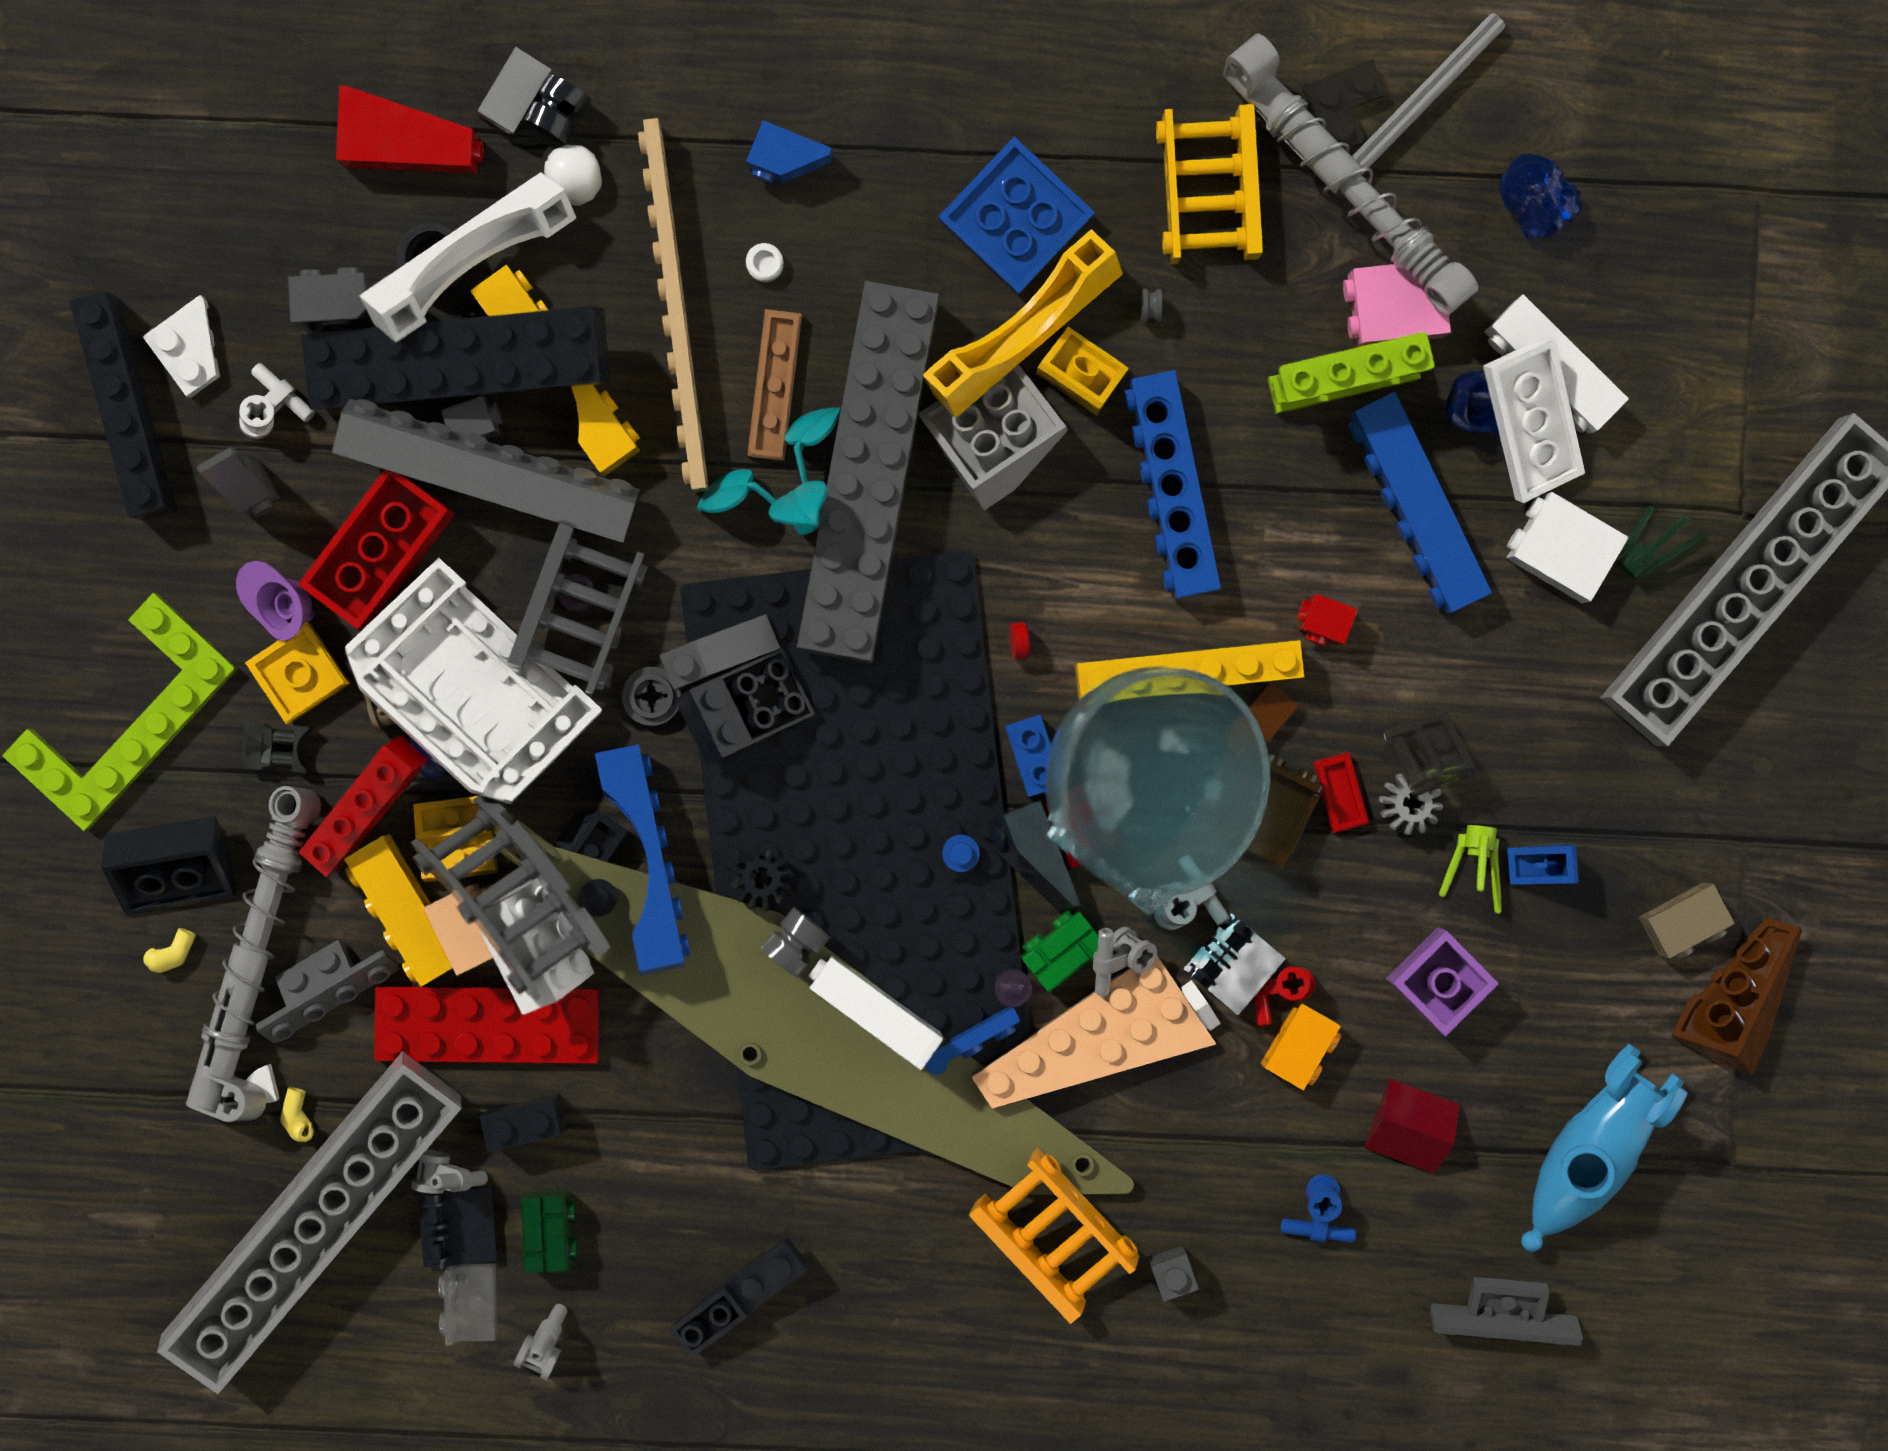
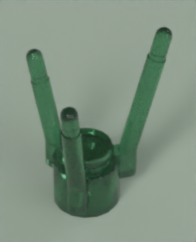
M1649 506L1628 536L1629 538L1620 551L1621 555L1616 559V562L1634 580H1637L1640 576L1646 578L1658 567L1703 541L1706 535L1700 533L1652 561L1656 558L1654 552L1689 521V516H1683L1649 546L1641 541L1634 545L1655 510L1654 506Z

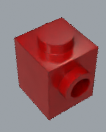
M1319 594L1311 595L1309 601L1303 599L1297 612L1296 620L1301 621L1298 630L1307 633L1305 640L1326 646L1328 641L1336 645H1343L1347 640L1358 609Z

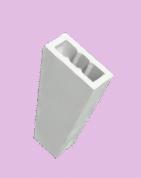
M832 955L827 962L820 958L808 976L814 980L810 985L811 990L920 1070H922L943 1040L939 1030Z

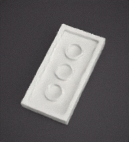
M1545 336L1484 365L1483 368L1515 500L1525 503L1585 474L1555 339Z

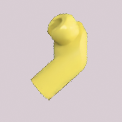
M178 928L171 946L160 950L149 949L144 955V964L148 966L150 971L162 973L181 966L185 962L196 934L189 930Z
M288 1087L280 1116L281 1124L293 1140L307 1142L313 1137L314 1128L302 1110L306 1091Z

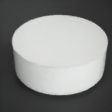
M761 243L749 250L746 256V267L749 274L755 280L770 282L781 274L783 258L775 246Z

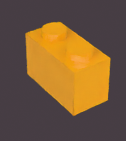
M1297 1000L1260 1064L1304 1091L1307 1084L1313 1085L1322 1071V1066L1319 1063L1325 1053H1332L1341 1038V1034L1338 1033L1341 1026Z

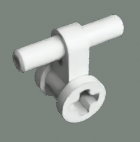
M262 363L254 366L251 374L270 391L264 397L260 395L249 396L241 403L239 424L246 436L252 439H262L268 436L273 430L274 414L284 405L290 408L304 422H308L314 416V410H310L309 406L295 394L296 389L285 379L281 381ZM250 414H252L256 418L250 420ZM261 414L264 415L263 420L257 417Z

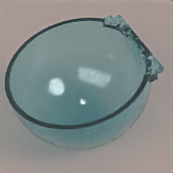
M1166 666L1143 667L1117 674L1102 681L1089 690L1069 710L1058 727L1051 743L1046 763L1045 788L1050 813L1048 820L1053 825L1047 832V838L1065 852L1071 853L1072 857L1084 868L1106 882L1121 895L1126 896L1129 893L1128 900L1148 915L1152 914L1158 905L1166 907L1173 896L1189 893L1206 886L1219 878L1239 860L1255 837L1264 816L1269 795L1270 763L1264 736L1257 720L1244 701L1232 689L1213 677L1197 671Z

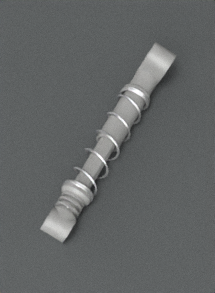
M1253 35L1227 57L1223 77L1248 104H1254L1255 111L1265 120L1266 129L1270 135L1278 137L1277 142L1284 140L1303 160L1300 167L1307 165L1326 185L1324 191L1331 190L1335 195L1342 193L1353 205L1348 216H1352L1359 211L1377 230L1372 237V241L1384 237L1394 248L1391 262H1394L1399 269H1406L1408 272L1414 270L1412 276L1414 278L1420 276L1418 282L1421 285L1426 283L1424 291L1431 304L1442 314L1450 315L1478 291V284L1474 276L1460 263L1450 262L1447 264L1449 258L1446 255L1441 257L1443 251L1440 248L1434 250L1436 244L1433 242V234L1430 230H1427V227L1420 228V219L1409 218L1404 220L1394 210L1397 202L1396 194L1384 193L1380 195L1371 186L1373 178L1372 169L1368 167L1362 168L1349 154L1348 144L1344 142L1338 143L1325 129V120L1320 117L1315 118L1307 110L1308 102H1305V99L1300 95H1293L1275 77L1279 65L1277 51L1263 35ZM1362 171H1369V181L1361 175ZM1393 196V205L1391 206L1383 197ZM1416 221L1418 224L1417 230H1413L1408 222Z
M282 786L277 788L269 799L268 807L275 823H270L269 828L273 831L267 832L266 835L270 841L265 840L264 845L257 849L256 857L253 860V865L261 872L256 889L243 893L242 897L245 902L251 906L247 921L233 926L232 929L236 937L241 941L240 943H234L231 955L222 962L226 972L220 990L213 993L212 996L216 1005L211 1022L203 1025L201 1037L204 1045L186 1106L222 1121H251L261 1116L266 1107V1096L262 1088L252 1082L234 1076L240 1052L247 1048L250 1042L249 1039H251L250 1035L246 1032L248 1026L255 1024L250 1019L258 992L265 991L261 987V982L268 959L275 958L272 953L266 950L272 927L285 924L283 920L276 917L282 893L295 891L291 885L286 883L289 874L293 872L298 873L301 871L300 868H302L303 860L298 853L300 849L297 848V846H303L304 841L300 840V837L305 838L306 832L302 830L303 828L308 829L309 824L318 818L321 811L320 798L311 789ZM295 801H296V809H295V811H294V808H293V807H294V803H295ZM256 862L260 863L262 869L257 866ZM255 892L251 903L246 898V895ZM244 925H245L244 931H243V934H242V937H241V936L236 932V929H237V927H239V926H244ZM227 1097H234L236 1101L225 1103Z

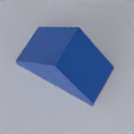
M1559 843L1507 848L1510 885L1579 883L1576 845Z

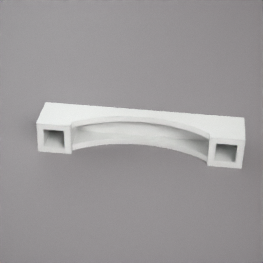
M540 172L359 295L373 323L394 342H398L427 322L424 316L433 302L451 283L470 268L493 254L517 243L539 236L549 238L575 220L576 216L565 190Z

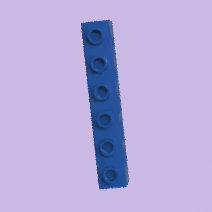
M1172 370L1131 379L1129 383L1130 389L1124 390L1128 412L1135 411L1137 425L1132 426V434L1135 447H1142L1145 462H1140L1139 466L1143 484L1150 483L1153 497L1147 499V505L1151 521H1158L1160 534L1155 535V544L1158 556H1165L1168 570L1162 571L1166 593L1172 592L1175 600L1218 591L1221 589L1176 371ZM1151 405L1161 406L1166 414L1165 420L1161 423L1151 422L1146 416L1147 407ZM1166 441L1172 446L1173 455L1170 459L1163 460L1155 455L1154 444L1156 442ZM1174 477L1179 481L1181 490L1178 495L1169 496L1163 492L1161 482L1164 478ZM1181 513L1187 518L1188 528L1185 532L1179 533L1171 529L1169 525L1171 514ZM1189 549L1194 553L1196 562L1193 568L1184 569L1177 563L1176 556L1179 550Z

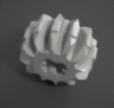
M1417 772L1410 773L1408 782L1403 774L1395 775L1398 787L1386 782L1384 788L1391 793V796L1379 797L1378 801L1380 803L1389 804L1390 807L1380 812L1381 817L1388 818L1394 815L1389 827L1396 830L1402 824L1403 834L1410 835L1413 831V826H1415L1419 833L1426 832L1424 819L1431 824H1436L1438 819L1430 812L1432 809L1438 811L1443 809V804L1433 803L1432 801L1433 798L1441 795L1440 789L1427 791L1432 784V779L1425 777L1419 783V774ZM1412 793V799L1418 800V807L1411 808L1412 813L1409 814V808L1403 806L1404 798L1410 799L1409 794Z

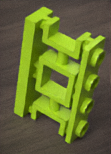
M1420 332L1282 365L1278 370L1279 374L1270 376L1267 380L1275 414H1280L1418 381L1421 379L1420 372L1434 368V360L1428 335L1426 332Z

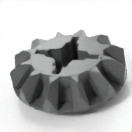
M645 667L635 671L625 682L622 691V702L626 712L633 720L643 725L656 726L668 722L676 714L679 708L675 699L681 696L682 693L681 690H673L666 670L659 667ZM650 680H653L656 692L668 694V697H663L656 701L654 713H652L649 701L636 698V695H642V693L649 691V686H651Z

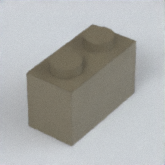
M1705 882L1639 916L1658 955L1668 959L1673 958V960H1679L1694 952L1692 946L1704 940L1706 943H1710L1722 938L1727 934L1725 929L1735 924L1715 885Z

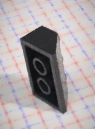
M216 816L105 835L101 869L126 916L235 898L236 891L228 843Z

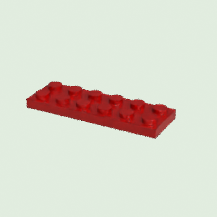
M378 985L375 987L374 1061H395L403 1051L415 1061L598 1063L599 988H574L557 1002L522 1015L509 987Z

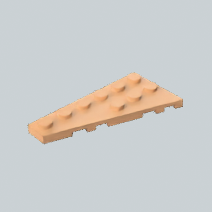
M1157 956L1153 965L1147 971L1135 973L1130 968L1126 969L1110 980V993L1108 995L1099 996L1094 991L970 1077L990 1107L996 1108L1212 1046L1216 1043Z

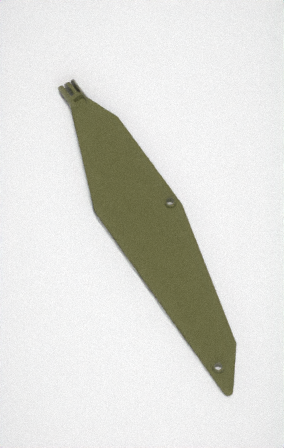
M517 819L515 821L541 847L542 851L571 888L565 893L568 897L571 896L579 909L582 908L579 900L580 892L587 882L594 879H603L610 882L616 889L617 903L615 908L604 916L590 915L610 948L599 956L587 947L583 950L749 1076L1011 1187L1016 1186L1032 1172L1027 1164L1032 1153L1039 1148L1045 1155L1050 1154L1056 1159L1063 1175L1081 1194H1127L1132 1191L1134 1182L1130 1176L1028 1099L991 1108L970 1077L984 1067L972 1057L963 1059L960 1054L949 1060L946 1070L938 1075L930 1073L925 1066L920 1070L811 990L810 985L814 980L808 977L820 958L827 962L831 955L871 982L825 946L818 953H810L809 958L811 962L798 978L787 972L761 949V946L774 931H782L781 922L785 916L779 912L765 911L764 908L759 906L755 910H750L749 904L745 902L739 903L735 899L677 882L668 884L671 899L679 897L683 919L676 921L678 934L687 935L691 956L683 957L685 967L641 976L632 933L641 918L646 902L649 874L554 847ZM505 849L500 852L520 867L519 862L522 860L512 850L506 851ZM942 1035L943 1040L941 1041L940 1044H942V1043H944V1042H946V1041L948 1040V1039H947L946 1037H944L943 1035ZM747 1047L755 1048L758 1054L757 1057L753 1060L745 1058L743 1054L744 1049ZM1080 1158H1086L1089 1161L1087 1168L1084 1170H1079L1075 1166ZM1044 1182L1029 1193L1030 1195H1054Z

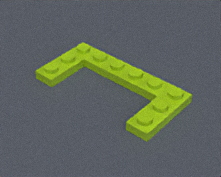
M152 593L128 620L179 666L182 671L87 774L83 776L33 729H26L2 755L83 831H88L238 669L235 664L158 593Z

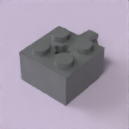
M359 268L337 269V274L323 275L321 270L299 271L300 276L288 277L290 322L308 334L376 327L359 295L379 282L373 281L365 273H360Z

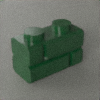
M567 1190L525 1193L520 1198L524 1273L568 1271L573 1265V1260H578L579 1258L578 1238L571 1237V1223H576L577 1221L576 1200H570L569 1191Z

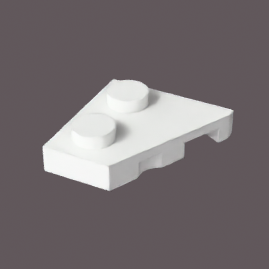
M202 295L196 297L143 336L185 396L189 398L220 377L218 361L213 351L215 346L213 331L210 330L207 315L208 302Z

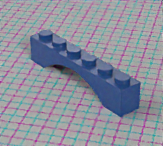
M639 744L595 753L604 797L618 807L632 823L642 841L647 857L649 873L647 898L641 918L632 933L640 975L645 976L685 967L683 957L691 955L687 935L678 934L676 921L683 919L679 897L671 899L668 884L675 883L671 861L663 862L661 848L668 847L664 825L656 826L653 812L660 811L656 789L648 790L646 777L653 776L649 754L641 755Z

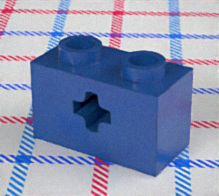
M1041 714L1004 726L1026 795L1030 797L1064 786Z

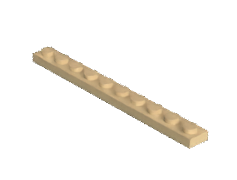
M658 118L643 120L644 132H638L641 154H647L649 168L643 169L646 191H652L654 205L648 206V215L651 228L657 227L659 242H653V253L656 265L662 264L664 278L657 279L660 301H667L668 315L662 316L665 338L671 337L673 352H667L670 375L676 374L678 389H672L674 410L681 411L683 425L677 426L679 447H686L688 462L682 463L684 484H691V490L694 493L705 492L709 490L662 126Z

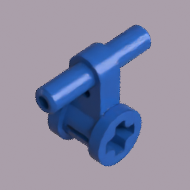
M1320 1174L1314 1176L1309 1180L1306 1187L1309 1199L1308 1209L1312 1216L1311 1222L1284 1218L1281 1222V1232L1284 1234L1309 1237V1241L1325 1243L1326 1239L1353 1243L1356 1238L1355 1228L1329 1225V1222L1335 1220L1342 1211L1339 1183L1330 1175Z

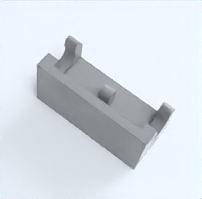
M515 47L477 110V115L502 131L513 134L548 74L551 72V69Z

